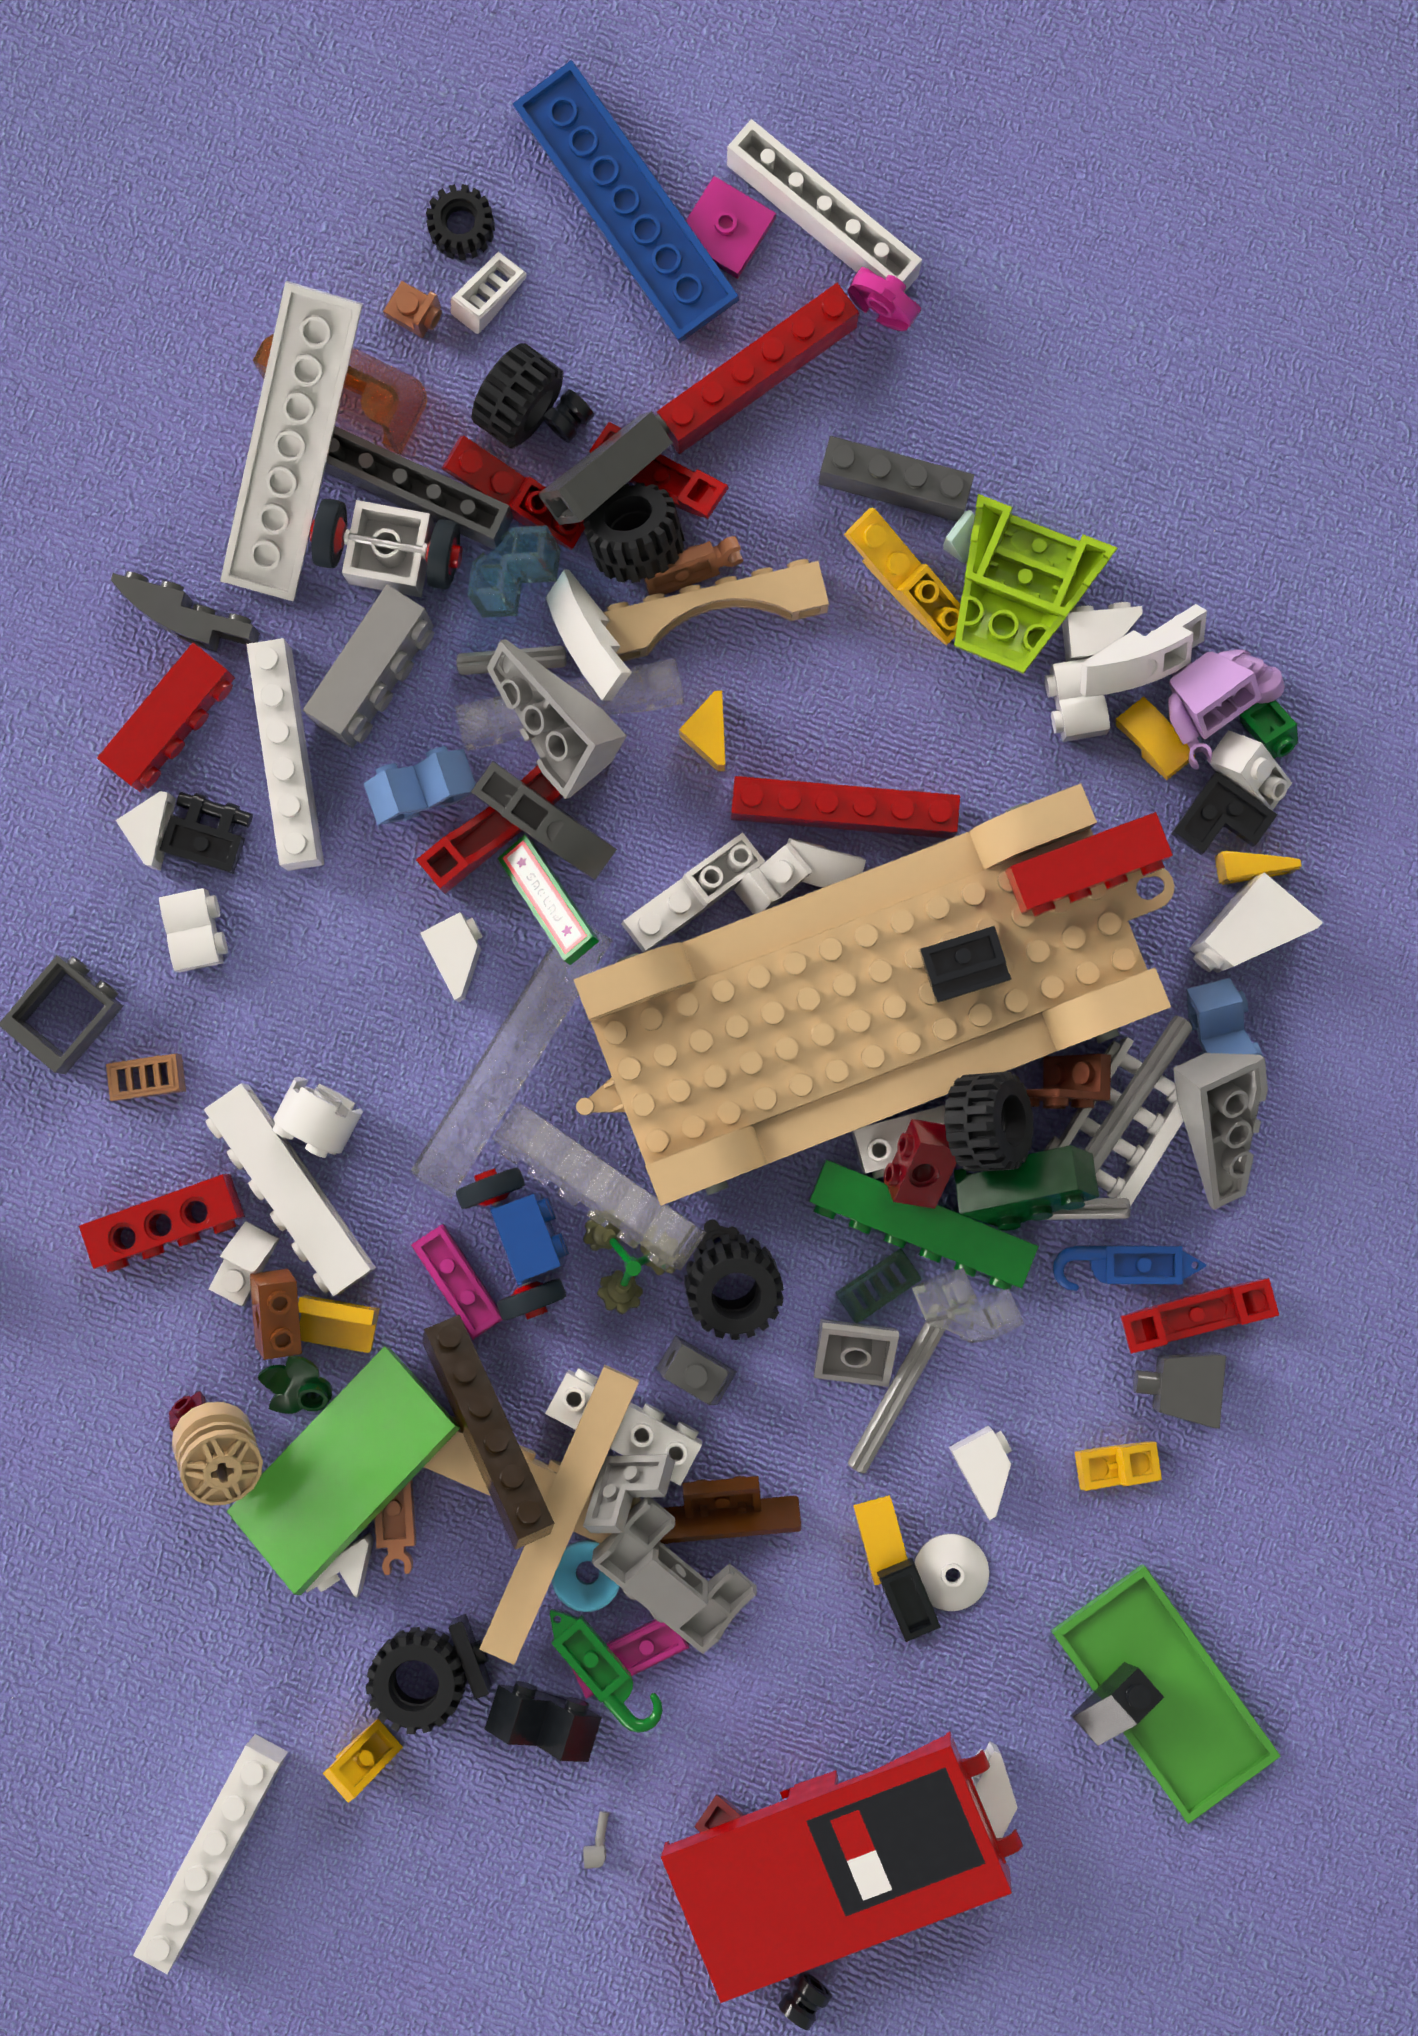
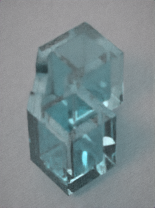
M547 525L512 527L501 536L503 542L487 556L482 553L472 562L467 596L482 618L517 616L522 583L557 581L561 548Z

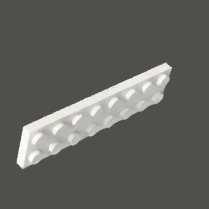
M289 281L285 282L220 579L221 582L294 601L363 303Z

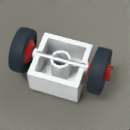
M323 499L310 529L311 552L314 565L324 568H335L341 558L344 545H347L342 574L350 585L383 590L386 584L402 594L422 597L426 574L429 586L449 589L455 571L459 569L462 560L463 548L460 546L459 524L449 520H438L435 525L430 513L356 500L351 529L349 530L347 529L345 503L334 499Z

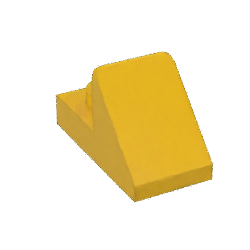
M376 1719L338 1753L336 1760L323 1772V1775L349 1803L394 1758L403 1746L379 1719Z

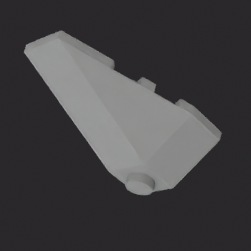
M506 639L500 640L487 666V670L507 708L516 711L523 725V728L519 731L524 740H531L540 757L536 763L542 774L565 799L571 798L612 763L627 735L602 708Z
M1204 1053L1173 1068L1177 1101L1209 1206L1214 1210L1246 1194L1254 1157L1249 1152L1253 1133H1259L1261 1121L1257 1119L1259 1103L1266 1100L1268 1091L1265 1058L1261 1055Z

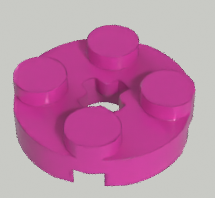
M861 267L848 288L849 297L859 309L866 314L869 308L879 314L876 321L893 330L906 331L921 312V307L904 293L906 285L893 275H888L884 279L871 270Z

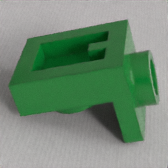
M1276 700L1269 703H1256L1239 715L1240 723L1256 741L1263 743L1274 759L1286 756L1298 743L1297 723Z

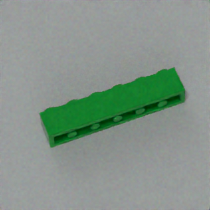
M824 1160L808 1202L815 1204L813 1212L832 1220L835 1219L836 1214L850 1218L848 1226L866 1234L870 1233L871 1228L886 1233L884 1241L903 1249L907 1242L921 1247L918 1255L940 1263L942 1256L956 1262L953 1269L974 1278L977 1271L991 1276L989 1284L1010 1292L1012 1285L1022 1289L1039 1247L939 1205L933 1209L893 1202L888 1186L885 1183L829 1160Z

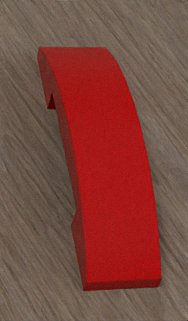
M608 422L589 450V453L622 428ZM662 454L658 455L629 480L634 485L636 483H644L645 486L650 484L657 485L659 490L664 489L669 493L675 507L709 519L729 489L727 484L701 470L696 469L694 472Z
M1264 1278L1164 1302L1122 1315L1120 1318L1129 1351L1132 1354L1167 1345L1171 1341L1237 1324L1244 1325L1279 1316L1270 1279Z

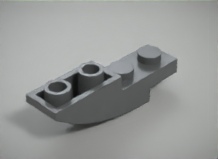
M127 571L125 576L112 573L111 581L141 613L162 629L191 644L195 643L198 647L217 652L221 638L245 645L258 642L260 633L251 624L249 618L232 613L229 614L228 618L217 616L214 609L199 604H194L193 609H191L193 600L183 591L184 587L169 581H162L161 585L149 583L147 577Z
M492 761L471 791V793L498 811L504 818L594 880H596L617 850L494 761Z

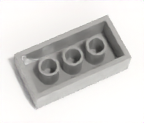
M386 584L304 707L303 711L318 727L352 749L357 741L362 743L371 732L373 725L370 722L377 711L383 712L391 702L393 697L391 690L397 681H404L411 672L414 665L411 660L419 649L425 650L434 636L432 631L434 625L426 609Z

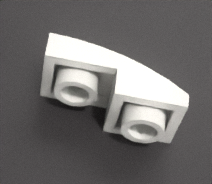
M793 838L788 839L787 844L790 843L813 871L802 882L824 888L863 873L866 860L862 857L829 850L818 844Z

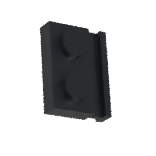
M995 926L919 950L936 1003L1012 979L1006 966V960Z

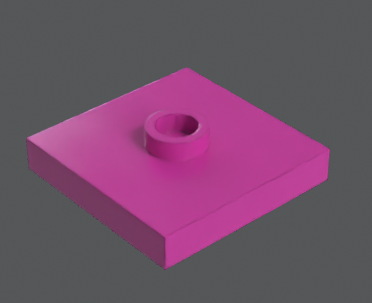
M714 176L689 214L686 222L716 265L738 279L775 221L776 213Z

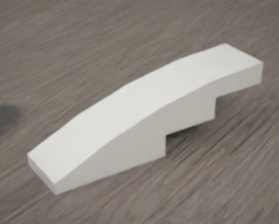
M564 569L546 596L553 621L566 648L602 701H612L632 672L616 654L620 645L606 629V625L610 620L571 571Z

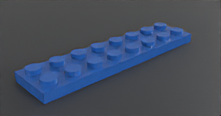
M572 60L512 103L520 118L679 344L739 301L736 291Z

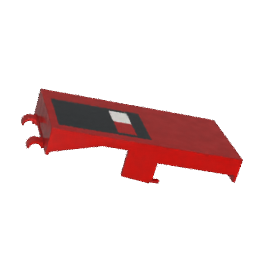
M947 1732L946 1735L868 1773L839 1784L836 1770L781 1791L782 1799L789 1797L786 1800L671 1844L669 1841L665 1842L661 1854L662 1862L720 2003L1012 1894L1010 1869L1006 1864L1005 1857L1021 1850L1023 1844L1017 1829H1014L1011 1834L1003 1838H996L971 1778L985 1772L990 1767L984 1750H981L973 1757L962 1759L951 1732Z

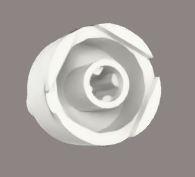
M295 1077L274 1116L275 1125L272 1130L290 1140H293L294 1137L307 1143L306 1150L322 1158H326L328 1153L333 1155L342 1153L363 1111L361 1108L352 1110L355 1103L342 1094L321 1084H318L315 1089L306 1087L308 1079Z

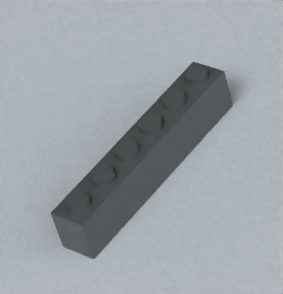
M335 426L324 472L404 509L430 513L435 523L438 520L454 521L459 524L461 535L496 551L499 550L513 521L509 505Z

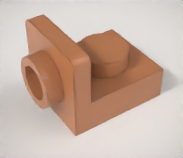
M401 281L383 313L386 318L423 338L428 329L433 330L436 327L442 310L438 296L430 291L426 295Z

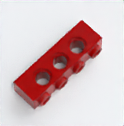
M222 1174L79 1225V1229L93 1269L106 1267L107 1273L129 1266L128 1258L139 1254L142 1255L143 1260L165 1253L164 1245L177 1241L179 1247L197 1242L201 1240L199 1233L213 1228L214 1233L218 1234L237 1227L235 1220L243 1218L245 1215L231 1174ZM198 1201L204 1203L207 1207V1217L201 1223L197 1222L192 1216V1207ZM162 1214L167 1215L171 1220V1230L166 1235L159 1233L156 1227L157 1219ZM126 1227L131 1228L136 1237L133 1246L130 1248L125 1247L121 1242V1233Z

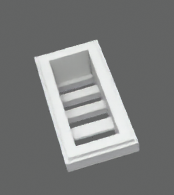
M498 251L451 298V314L474 333L479 334L526 279L527 273ZM498 270L503 275H505L509 280L505 282L496 274H494V272ZM488 281L490 284L496 287L498 291L495 292L485 283ZM479 293L488 301L485 303L476 294Z

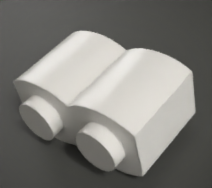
M1088 658L1052 664L1049 670L1050 675H1045L1048 698L1054 697L1057 710L1051 712L1053 730L1055 734H1061L1063 742L1107 735L1110 730L1105 696L1085 697L1080 694L1082 663Z
M201 888L159 897L161 915L167 934L168 948L174 971L180 973L224 963L223 954L228 953V947L224 933L217 932L215 918L220 917V908L216 896H210L208 890Z

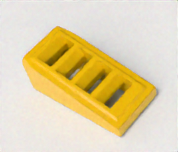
M1221 851L1215 856L1219 884L1222 885L1249 881L1264 872L1269 877L1292 874L1302 866L1300 859L1234 851Z

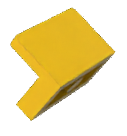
M310 1295L299 1297L301 1341L364 1353L372 1351L380 1308Z

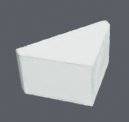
M159 791L116 820L142 862L146 866L160 871L164 858V853L160 851V847L170 816L173 815L176 802L175 797Z

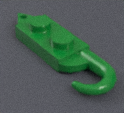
M551 1609L550 1618L554 1635L551 1644L601 1703L603 1702L620 1724L629 1731L641 1733L654 1728L660 1721L663 1711L661 1700L657 1694L652 1693L650 1695L653 1703L652 1714L645 1719L636 1718L624 1704L633 1689L631 1673L582 1615L577 1618ZM560 1616L561 1621H556L554 1617Z

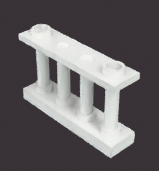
M1129 1037L1121 1039L1119 1043L1113 1041L1104 1053L1111 1055V1078L1118 1066L1135 1075L1142 1065L1141 1061L1127 1053L1134 1042ZM1163 1075L1154 1086L1155 1089L1167 1096L1166 1100L1170 1102L1163 1115L1160 1113L1155 1115L1141 1106L1133 1118L1147 1127L1146 1132L1150 1134L1144 1146L1142 1147L1138 1144L1135 1147L1120 1137L1112 1149L1126 1158V1163L1130 1165L1124 1178L1122 1179L1118 1176L1115 1179L1101 1169L1096 1173L1097 1185L1107 1191L1108 1197L1127 1198L1130 1201V1206L1184 1121L1177 1101L1175 1083ZM1111 1087L1110 1101L1106 1102L1114 1106L1122 1094ZM1078 1108L1060 1138L1054 1136L1044 1151L1069 1146L1079 1129L1093 1138L1101 1125L1087 1117L1092 1108Z

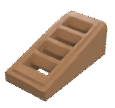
M175 1053L106 1064L110 1101L186 1092L182 1054ZM164 1064L167 1065L169 1085H163L161 1065ZM149 1066L153 1067L155 1087H149L147 1067ZM134 1068H139L141 1089H135ZM118 1070H125L127 1091L120 1092Z

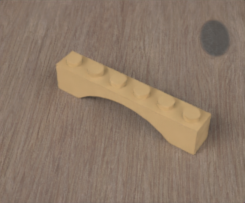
M800 559L787 564V568L773 571V568L770 567L753 571L751 573L752 577L737 580L736 576H728L715 581L714 586L701 588L700 585H690L680 589L679 594L665 597L663 593L653 594L643 598V603L630 606L628 602L615 603L608 606L607 611L603 612L610 620L606 625V629L620 645L616 654L622 661L648 656L657 643L676 626L694 616L712 610L732 607L755 608L777 614L790 621L824 614L828 611L829 601L819 561L809 563L808 559Z

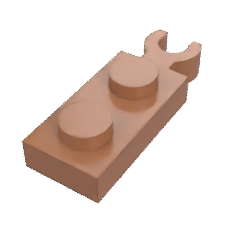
M736 536L727 537L714 547L708 541L700 545L691 546L682 553H679V559L675 564H669L667 571L664 573L659 572L655 574L654 578L649 580L643 578L648 594L663 593L665 595L720 575V567H733L741 564L743 558L739 551L741 548Z
M412 1480L375 1517L376 1549L388 1548V1555L382 1563L385 1575L392 1573L391 1562L394 1559L403 1561L405 1574H409L413 1568L412 1556L406 1551V1546H415L417 1543Z

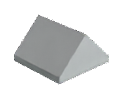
M820 1319L814 1378L889 1387L899 1340V1331L892 1327Z

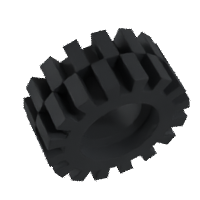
M455 184L449 185L450 192L446 194L443 188L439 190V199L437 200L432 197L430 200L431 209L427 208L426 216L428 220L426 222L433 244L436 243L437 250L441 253L444 250L446 251L447 257L454 259V255L458 254L459 260H466L465 254L471 253L473 259L478 256L477 250L479 248L484 253L488 248L487 241L492 242L493 240L492 230L495 231V223L491 206H489L487 198L485 196L481 197L480 191L476 188H473L472 192H470L468 185L462 184L461 190L457 191ZM457 211H467L475 219L474 226L467 233L455 234L447 228L449 216Z

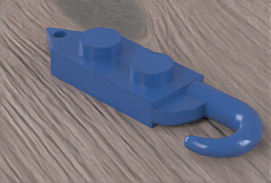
M1075 1245L1067 1247L1058 1253L1053 1263V1274L1060 1286L1067 1290L1077 1291L1079 1285L1070 1282L1064 1275L1065 1265L1070 1261H1090L1094 1277L1099 1282L1105 1284H1183L1184 1279L1206 1267V1264L1184 1252L1183 1246ZM1193 1262L1197 1263V1267L1195 1269L1192 1268Z

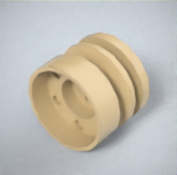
M207 1402L192 1408L180 1418L173 1431L172 1448L184 1489L193 1499L210 1506L227 1505L242 1499L255 1488L262 1475L263 1460L248 1416L242 1410L225 1402Z

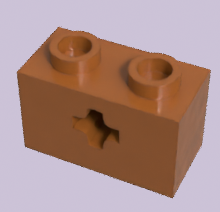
M288 1268L250 1274L255 1347L263 1360L302 1354L296 1279Z

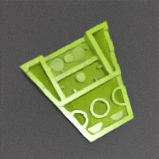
M978 494L954 647L1024 674L1118 548L1082 534L1080 541L1014 516L1012 515L1013 507Z

